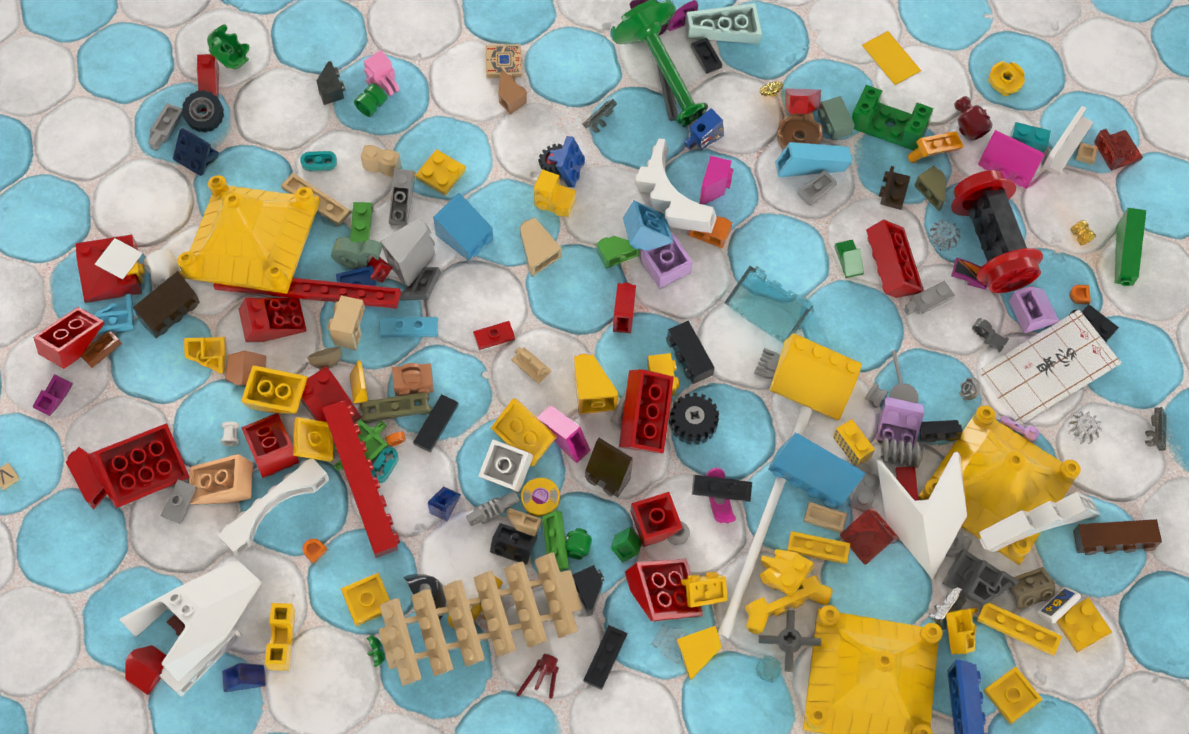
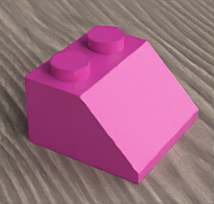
M710 156L702 183L699 204L705 205L723 196L726 188L730 189L734 171L731 168V160Z

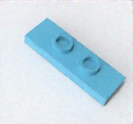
M438 317L381 318L380 336L438 337Z

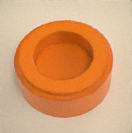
M396 432L388 435L385 440L388 446H396L405 442L406 437L404 432Z

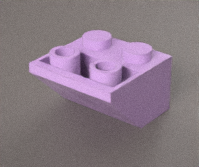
M1030 286L1014 291L1009 300L1024 334L1060 322L1044 289Z
M885 396L876 440L883 441L884 438H888L890 443L892 439H895L896 444L901 440L904 442V446L907 442H911L913 448L917 441L924 416V405Z

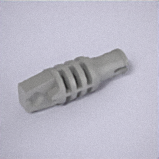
M515 491L501 498L495 497L483 503V505L474 508V511L466 516L470 526L480 522L481 524L486 523L488 520L503 514L506 508L519 503V497Z

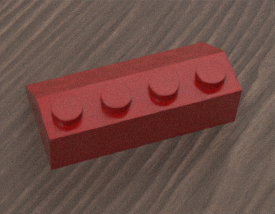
M883 219L866 229L867 240L873 251L872 256L878 267L877 273L883 283V291L895 298L923 292V285L904 227Z
M643 369L629 370L619 441L620 448L664 453L674 376Z

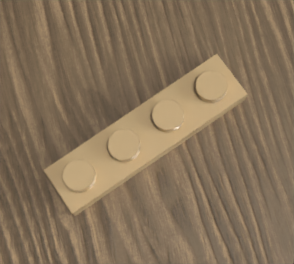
M294 173L281 185L284 191L294 195L299 188H310L314 196L320 199L317 212L338 226L351 214L348 208Z

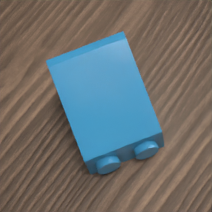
M460 193L453 197L433 217L436 236L468 261L472 257H476L485 244L488 245L493 239V228Z

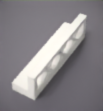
M1081 106L1048 155L1043 168L1059 176L1093 124L1091 120L1083 117L1087 108Z

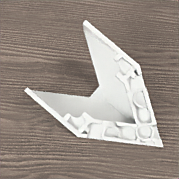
M958 452L953 453L930 498L920 501H914L881 460H877L886 523L933 579L967 517L961 456Z

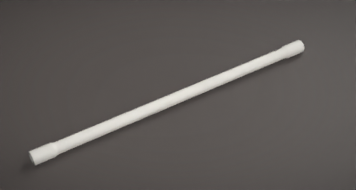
M801 407L793 434L796 432L801 436L803 435L812 414L811 408ZM776 477L728 610L720 625L718 635L721 639L729 640L734 620L786 481L783 478Z

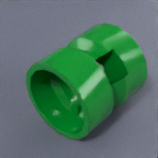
M370 83L364 89V93H361L354 100L356 108L367 117H371L377 111V107H381L388 99L383 89L374 83Z

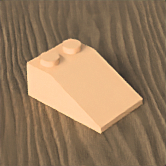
M237 454L190 467L189 484L197 487L190 505L236 503L251 499L253 462Z

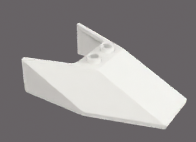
M237 559L166 593L119 620L137 637L167 609L175 614L185 624V628L165 657L162 665L177 681H180L228 636L262 582Z

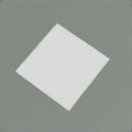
M114 239L95 265L123 279L143 253Z

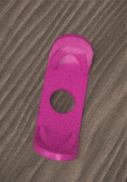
M713 468L708 471L706 476L725 478V473L720 468ZM709 497L712 513L717 522L728 524L736 520L729 499H725L723 504H717L713 497Z

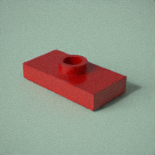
M510 321L473 331L479 350L515 340Z

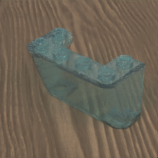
M752 266L748 267L724 302L730 309L783 344L793 333L797 334L815 312L810 300L802 297V299L797 298L798 295L791 290L786 292L782 289V284L774 279L772 282L768 280L765 271L758 266L755 268Z

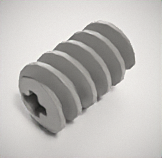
M884 438L881 457H884L886 463L889 458H892V464H895L897 459H899L900 465L907 461L908 467L915 462V466L918 468L922 461L924 445L920 449L919 444L915 443L912 448L911 442H907L904 446V442L901 440L896 444L895 439H892L889 443L888 438Z

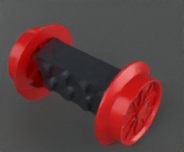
M987 170L973 174L957 184L953 191L955 199L951 204V210L956 215L969 216L973 222L975 233L979 238L981 248L987 260V263L977 272L978 281L988 284L989 290L993 293H1008L1031 284L1040 276L1039 264L1043 260V253L1035 248H1027L1009 203V199L1016 192L1015 183L1012 180L1005 179L1000 171Z

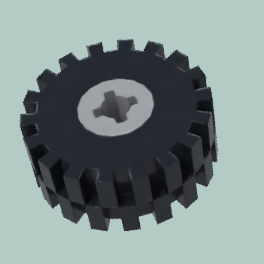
M689 393L685 394V398L679 397L678 402L675 401L673 408H671L670 428L671 431L674 430L675 437L680 436L679 440L681 442L685 439L687 444L691 445V441H695V445H699L701 440L705 443L708 437L711 439L717 430L719 410L716 411V404L712 405V399L708 398L706 400V395L701 394V397L697 396L698 393H693L691 397Z

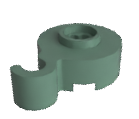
M341 237L336 239L331 252V257L335 262L347 268L359 269L367 266L370 255L375 259H379L383 245L376 240H366L365 243L359 241L357 244L349 241V237Z

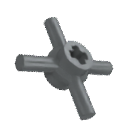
M787 610L786 629L782 630L778 636L759 635V643L778 644L779 648L785 652L786 672H793V653L798 651L801 645L821 646V638L802 637L794 629V610ZM788 638L793 639L791 644L787 643Z

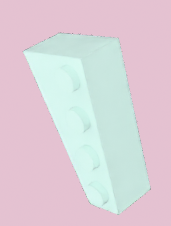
M755 3L687 12L685 25L688 38L704 39L707 37L708 40L749 44L760 43L762 31Z

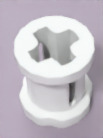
M222 423V445H238L237 430L240 426L238 423Z

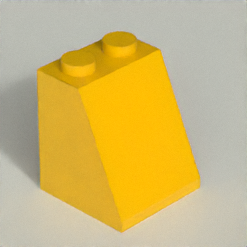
M588 354L574 356V379L578 413L588 414L615 411L618 404V391L595 356Z

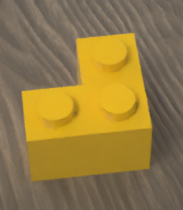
M541 170L534 186V206L540 210L551 211L558 216L569 217L576 201V190L559 185V175Z

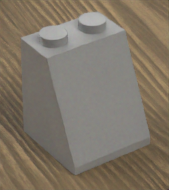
M419 219L380 241L383 245L382 248L388 264L393 267L392 270L406 287L412 284L435 255L433 247L435 243L429 235L431 230L426 223L423 224Z

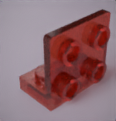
M1107 129L1099 131L1094 141L1111 171L1141 161L1143 158L1127 130L1109 134Z
M874 508L867 509L840 533V537L845 542L850 543L851 550L864 565L874 559L889 544H895L900 539Z

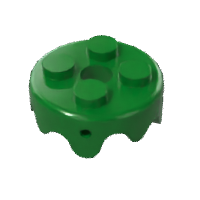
M223 24L208 35L207 44L209 52L226 68L239 69L249 60L248 57H245L250 48L249 44H240L235 33H225L228 27L226 24Z

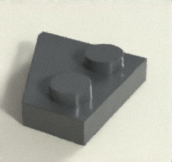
M439 267L423 268L412 284L401 293L400 300H429L441 274Z

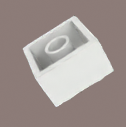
M492 439L478 477L520 492L534 455Z

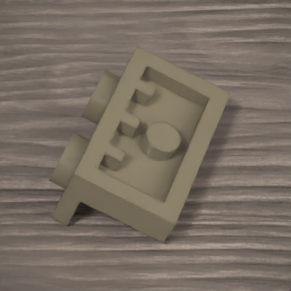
M1043 567L1014 577L1019 583L1009 588L1017 599L1016 606L1018 609L1030 607L1033 604L1049 600L1055 596V582Z

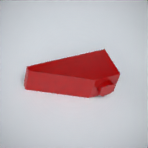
M211 54L197 55L198 91L205 90L211 92L219 99L218 61Z

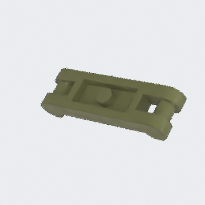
M423 392L361 402L360 410L363 412L361 419L365 424L384 419L430 414L431 406L428 405L430 400L429 393ZM414 402H420L421 405L415 406ZM376 408V412L370 413L371 409Z

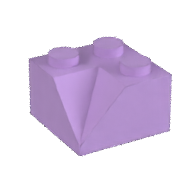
M672 234L673 242L671 244L648 251L641 249V262L659 289L692 272L693 262L674 234Z

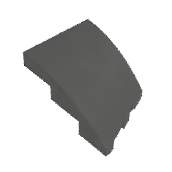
M965 549L961 550L942 584L981 605L989 603L993 598L1000 596L1004 591L1019 583L1017 579L1007 572L998 570L987 561L978 559Z

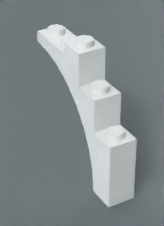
M658 138L657 144L653 146L651 160H648L647 167L641 166L639 173L635 175V184H637L639 192L650 193V201H652L654 209L666 211L665 219H667L669 227L712 233L717 219L714 207L694 202L674 188L666 176L668 146L665 139Z

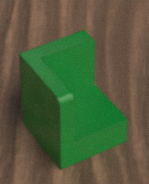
M629 527L614 536L611 549L623 563L639 555L642 542L634 530Z

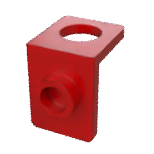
M372 256L366 266H373L374 272L370 278L382 283L393 268L380 256L379 259H375Z

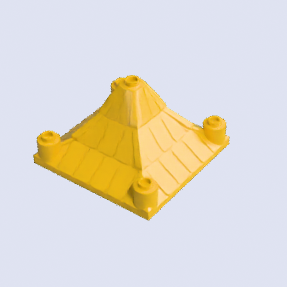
M213 176L208 181V187L212 195L189 252H184L177 258V263L181 269L180 274L184 279L287 294L320 203L319 197L314 196L312 190L308 187L299 188L294 195L229 186L223 176Z
M983 405L976 410L974 416L963 430L961 438L956 440L930 480L926 483L918 499L928 500L953 453L958 452L962 462L967 517L961 528L980 539V531L1021 510L1029 512L1048 501L1056 503L1062 500L1075 479L1079 476L1081 467L1074 460L1068 459L1062 462L1046 451H1043L1040 447L995 420L994 410L989 406ZM1041 532L1016 541L997 551L1020 565Z
M826 605L822 609L818 608L814 638H821V646H813L803 730L821 734H933L931 719L938 642L942 638L940 626L935 623H928L924 627L845 614L839 612L832 605Z

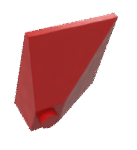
M686 558L636 562L625 571L631 593L651 622L703 616L701 606H688L686 586L681 584V580L688 579V576L691 575Z

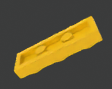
M791 531L787 551L812 558L847 564L850 543Z

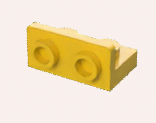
M707 572L706 576L702 577L700 575H690L688 579L681 580V584L686 586L687 604L689 607L728 601L726 577L719 575L718 572Z

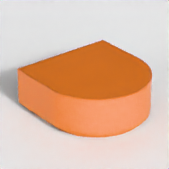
M1075 285L1070 291V299L1076 304L1088 305L1090 303L1089 285Z
M309 539L303 545L305 557L313 564L328 550L317 539Z

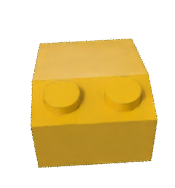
M253 365L241 402L249 409L262 412L296 414L308 377Z

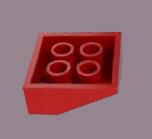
M132 234L75 243L85 303L125 297L127 294H131V296L142 294L141 283L136 274L126 275L121 279L95 265L114 239L138 250V245Z

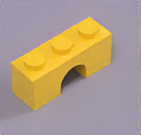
M271 603L269 620L271 639L270 644H267L265 666L268 670H290L296 613L293 604Z

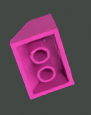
M995 130L978 165L985 170L1000 171L1005 179L1012 180L1016 185L1027 189L1045 154Z

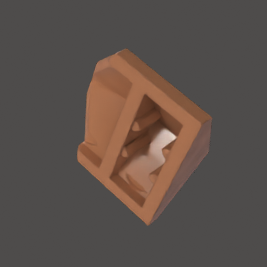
M245 350L227 355L226 381H230L235 385H246L253 365L266 368V355Z

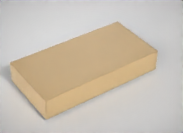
M809 502L803 522L842 533L847 513Z

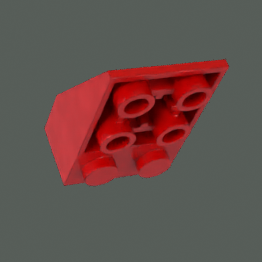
M245 298L238 309L245 342H266L307 331L300 299Z

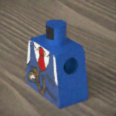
M712 108L690 126V137L684 141L686 147L691 150L697 145L701 150H704L724 136L723 119Z

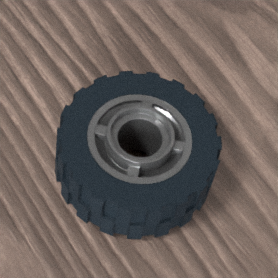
M203 90L196 91L195 93L192 92L190 96L185 98V102L182 104L183 118L193 130L206 133L219 127L218 125L223 121L224 108L216 95L214 96L213 93ZM201 109H207L205 114H199Z

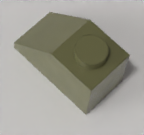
M932 166L917 177L914 186L939 211L945 202L946 177L941 170Z

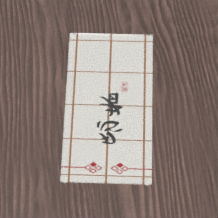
M1077 310L982 367L977 372L1014 421L1022 425L1119 366L1122 362L1082 312Z

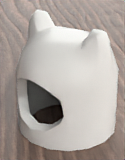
M157 250L150 253L144 259L143 264L151 274L152 282L158 286L177 271L180 273V268L171 250Z

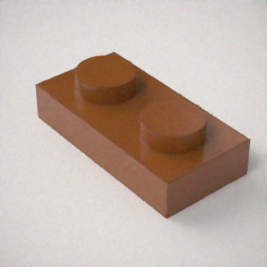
M109 330L86 348L81 358L93 368L119 347L122 342Z

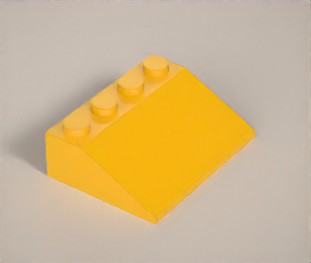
M793 333L784 341L769 391L835 420H840L858 380L862 363Z

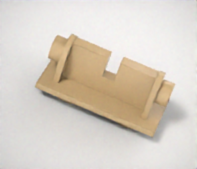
M518 347L515 350L516 355L511 361L538 384L552 372L525 347L522 349Z

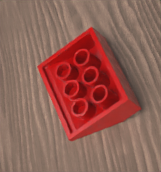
M167 423L87 455L96 477L115 508L174 485L178 479L183 481L189 478Z

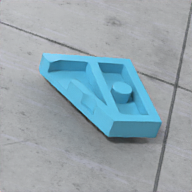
M131 294L125 295V299L116 304L113 302L107 308L93 314L104 321L103 327L97 334H104L109 330L111 332L134 329Z

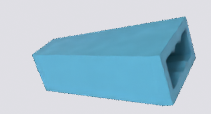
M789 142L775 162L778 177L820 174L824 170L828 173L845 172L852 163V155L847 146Z

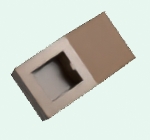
M503 70L500 72L499 104L509 114H512L527 103V92L523 86H519L510 74L508 75Z

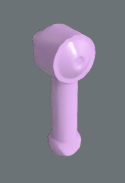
M1006 416L1000 419L1001 424L1022 434L1029 442L1034 443L1039 437V431L1036 427L1029 426L1025 428Z

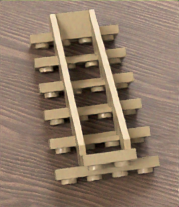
M548 553L535 559L540 576L538 580L529 581L524 562H518L504 568L510 587L508 589L498 590L493 571H487L473 577L478 598L467 600L462 580H457L442 587L448 607L436 609L431 589L423 590L411 596L417 616L404 618L399 598L381 604L380 608L386 627L379 629L389 669H398L402 686L422 679L417 661L429 657L433 674L437 676L453 670L448 651L460 648L466 667L485 660L480 644L484 640H492L496 657L516 651L511 632L523 630L528 648L547 641L542 623L550 620L554 622L558 638L578 632L573 613L583 608L571 570L560 572L554 553ZM543 586L551 614L539 615L532 592L533 588ZM509 595L513 597L520 623L512 625L508 624L501 600L502 597ZM479 604L482 606L489 632L477 634L470 607ZM450 613L458 642L446 644L439 616ZM419 622L427 651L414 653L407 626Z

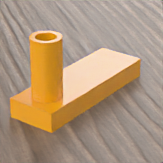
M957 131L924 137L916 141L919 147L908 154V159L911 163H915L922 157L957 151L964 146Z

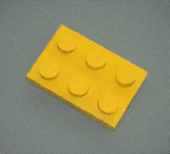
M516 398L510 401L491 426V429L508 445L534 455L530 464L531 467L536 465L557 438L546 425Z

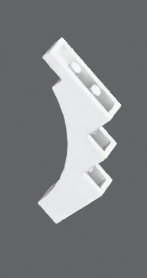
M1075 492L1056 503L1048 501L1029 512L1021 510L980 531V542L984 549L995 552L1036 533L1065 524L1081 522L1087 518L1095 519L1101 515L1092 498Z

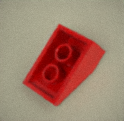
M77 307L33 336L37 352L40 356L65 369L81 357L103 327L104 321Z
M327 366L307 378L300 401L314 420L327 422L322 408L345 400L347 406L351 405L354 416L351 418L353 423L361 419V415Z
M278 413L241 427L262 478L300 463L298 457L293 456L294 447Z

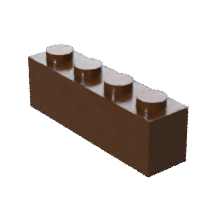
M1157 519L1078 524L1073 530L1077 553H1085V555H1094L1097 552L1112 554L1124 550L1125 553L1136 551V549L1153 551L1162 543Z

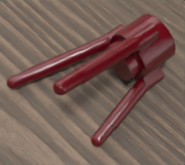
M543 654L541 660H537L535 667L520 687L516 696L519 697L539 669L541 673L534 689L538 690L544 676L552 673L549 698L552 699L556 675L559 667L556 666L558 659L552 655Z

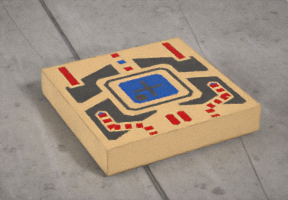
M521 44L486 45V78H500V72L503 70L512 77H522Z

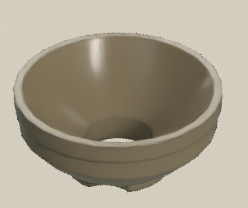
M341 347L324 349L307 356L310 365L319 370L326 366L332 368L338 365L337 363L342 356Z

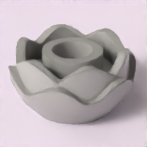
M967 377L966 381L961 383L959 394L963 397L962 399L973 400L978 397L981 391L979 381L974 377Z
M680 521L683 529L678 534L675 533L667 538L671 544L679 545L687 541L690 536L687 524Z

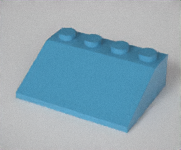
M796 432L778 449L768 468L774 476L789 481L793 487L801 488L810 497L818 498L826 506L835 509L844 503L866 474Z

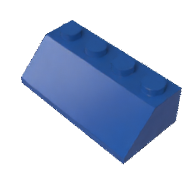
M955 660L947 670L954 734H987L984 733L986 716L981 708L983 693L979 691V684L981 682L980 671H977L976 664Z

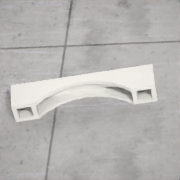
M314 459L304 460L300 463L298 469L293 473H288L280 484L271 487L263 498L255 500L252 507L246 512H241L235 521L225 525L218 534L220 540L237 558L253 544L257 528L267 513L282 501L293 496L315 493L329 481L327 473Z

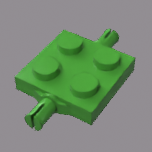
M359 420L357 424L361 434L358 435L360 441L364 440L367 452L364 453L366 460L370 459L373 462L380 455L381 451L388 447V444L379 435L387 425L380 421V423L372 428L367 426L362 420ZM334 443V444H333V449L337 452V449H336V446H335V443ZM341 460L333 465L338 472L343 468Z

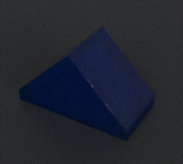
M443 486L428 501L429 513L448 521L461 494Z
M238 663L222 671L224 692L266 686L264 665Z

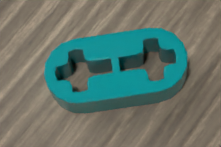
M392 447L383 449L373 464L374 470H371L373 478L376 477V471L380 472L382 467H384L382 470L384 475L377 477L379 483L385 482L397 465L399 456L396 449ZM393 454V458H394V459H391V458H390V459L387 461L386 455L389 456V455Z

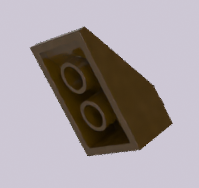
M598 438L585 470V478L591 485H598L603 488L606 494L614 495L618 498L631 479L633 458Z

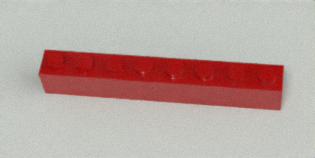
M345 400L323 407L324 416L375 558L397 551V544L400 543L397 532H392L391 525H394L390 513L386 514L384 507L387 504L384 495L379 496L377 489L380 488L377 477L373 478L371 470H374L371 460H366L364 453L367 452L364 440L360 441L358 438L361 432L358 424H353L351 417L354 416L351 405L347 406Z

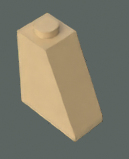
M535 217L522 223L520 226V237L529 273L533 277L561 258L562 248Z

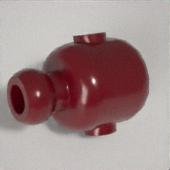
M963 96L954 103L955 109L961 113L958 117V124L960 126L959 131L963 136L974 141L983 137L992 129L991 117L987 115V110L979 105L972 106L969 97Z

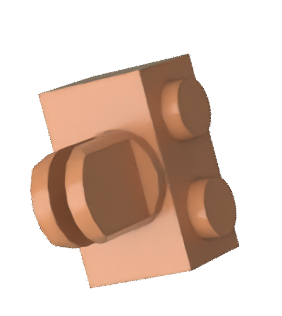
M408 363L403 366L392 367L395 396L434 392L431 363Z

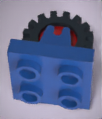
M566 136L563 146L561 144H558V146L552 144V147L547 146L548 150L543 149V154L539 155L540 159H538L542 170L559 175V178L562 177L568 187L575 188L576 182L580 178L581 168L585 163V156L574 137Z

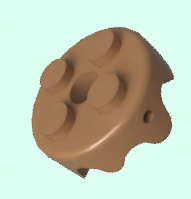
M811 112L808 114H790L785 120H780L777 140L783 150L789 142L821 144L823 137L822 125L816 123ZM801 134L804 136V138L798 139L795 137V135Z

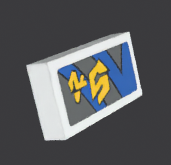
M1064 586L1037 613L1040 618L1054 624L1081 599V596L1078 592Z

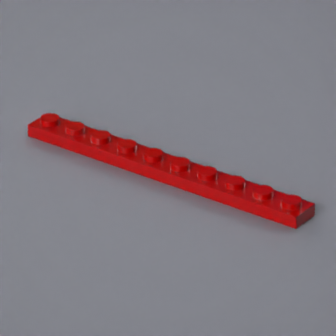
M300 278L292 279L287 294L217 283L213 285L215 290L326 302H339L342 295L363 300L365 306L394 309L398 308L401 296L399 288Z

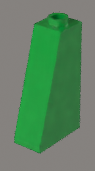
M1127 208L1116 226L1114 280L1116 284L1133 286L1139 278L1146 210Z

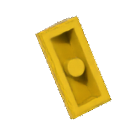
M360 360L357 361L350 373L353 403L366 402L368 400L362 361Z

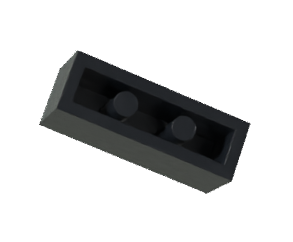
M689 320L668 329L667 344L670 348L673 347L675 358L678 363L683 365V372L686 378L690 379L692 384H695L713 376L715 367Z

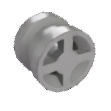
M875 383L865 399L874 402V405L879 407L885 396H887L888 391L880 389L879 385Z

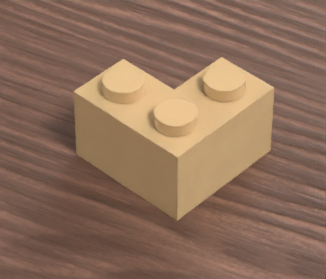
M341 295L339 302L335 303L334 317L330 318L328 323L330 337L335 346L352 350L357 349L362 334L360 323L365 311L363 300Z

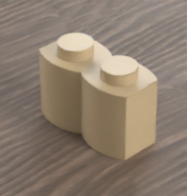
M374 145L364 146L361 161L365 170L375 173L381 172L386 176L393 177L394 168H401L400 155L396 151L390 149L382 150Z

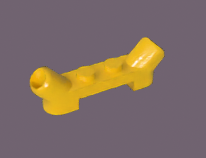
M817 575L806 578L798 588L799 591H796L792 597L787 595L767 604L764 597L755 600L745 606V610L749 615L746 628L753 634H761L764 631L768 617L772 615L778 617L791 607L794 609L799 608L807 600L827 605L833 590L831 587L822 585Z

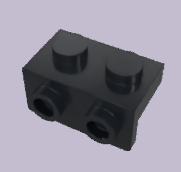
M958 420L922 422L920 427L921 442L955 441L960 439L962 434V425H959Z

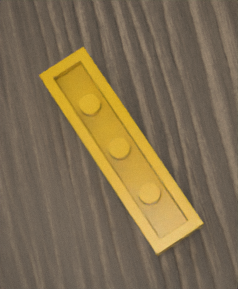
M991 603L982 606L977 618L978 622L1052 656L1056 654L1062 638L1061 635Z

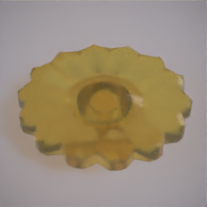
M772 81L763 85L759 92L762 96L773 97L783 89L784 85L782 82Z

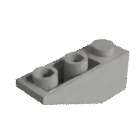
M394 168L388 224L406 226L408 224L415 182V172L412 170Z

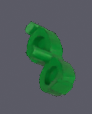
M371 635L366 639L373 650L367 654L369 656L373 654L374 667H377L385 660V655L380 650L382 646L380 640Z

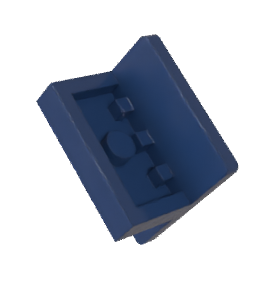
M181 128L173 160L202 176L206 163L218 159L219 152L211 148V144Z

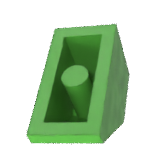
M616 236L605 237L597 242V253L606 269L637 257L640 254V249L633 248L629 240Z

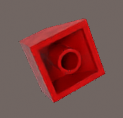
M670 492L631 503L630 512L643 547L662 542L683 529Z

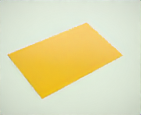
M889 31L862 44L894 85L922 71Z

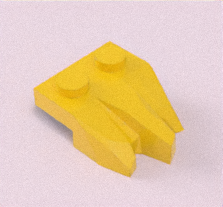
M776 549L774 552L775 558L762 556L761 564L767 568V570L759 574L763 584L775 591L778 589L790 597L794 595L814 568V562L792 551Z

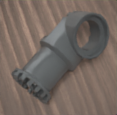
M978 318L972 326L974 333L977 332V335L985 338L984 344H990L998 349L997 352L999 353L1004 348L1003 345H1006L1009 338H1004L995 333L992 325L985 319Z

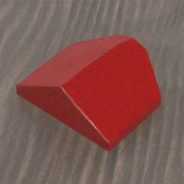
M153 645L134 649L125 660V679L148 695L161 679L160 675L164 668L162 662L167 655Z

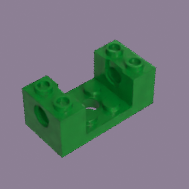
M865 85L852 114V120L855 124L854 130L913 151L919 146L916 141L924 138L930 125L934 108L916 103L911 114L880 103L883 90ZM892 122L895 126L889 127L885 123Z

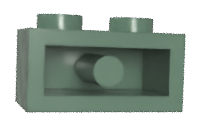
M839 96L822 101L818 110V116L820 120H823L825 131L830 135L831 139L835 140L852 135L855 124L842 97Z

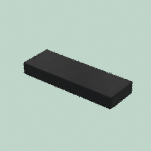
M441 394L413 444L431 453L459 403Z
M693 475L691 495L751 502L752 482Z
M610 625L608 626L583 682L600 690L603 689L628 633Z

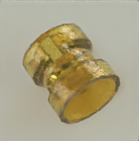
M1086 220L1079 221L1070 229L1072 234L1077 236V241L1080 245H1085L1096 237L1094 231L1089 229V224Z

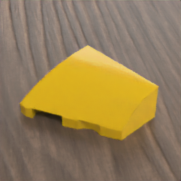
M226 337L184 338L185 358L213 369L219 374L224 373Z
M977 607L946 613L951 654H967L975 651L977 626L972 622L973 614L978 613Z
M716 626L676 640L689 679H693L722 648Z

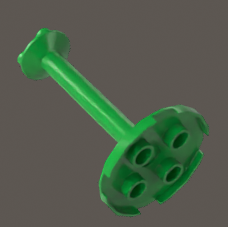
M649 0L637 5L621 16L623 21L616 28L615 26L611 28L610 36L616 44L626 45L638 41L647 43L682 109V112L676 118V122L685 127L705 114L708 104L694 103L658 35L661 28L674 16L676 10L674 3L671 0L658 3L656 0Z

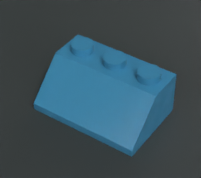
M633 200L623 216L630 245L635 249L648 251L671 244L673 238L667 219H665V214Z

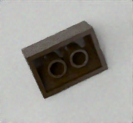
M177 271L137 303L133 309L141 324L155 338H158L160 335L165 334L173 324L180 322L189 311H193L200 301L194 290Z

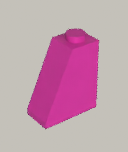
M550 405L537 417L557 436L554 442L574 462L578 463L591 451L581 427Z

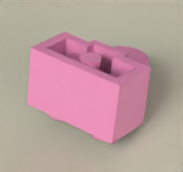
M381 50L364 60V73L367 77L365 80L367 85L370 83L378 85L389 97L394 94L393 92L397 93L399 91L398 84L394 80L395 72L392 68V62Z

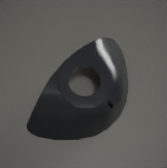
M411 574L403 577L407 581L413 595L419 593L420 585L429 584L436 609L446 607L447 601L442 588L443 584L438 579L426 574Z

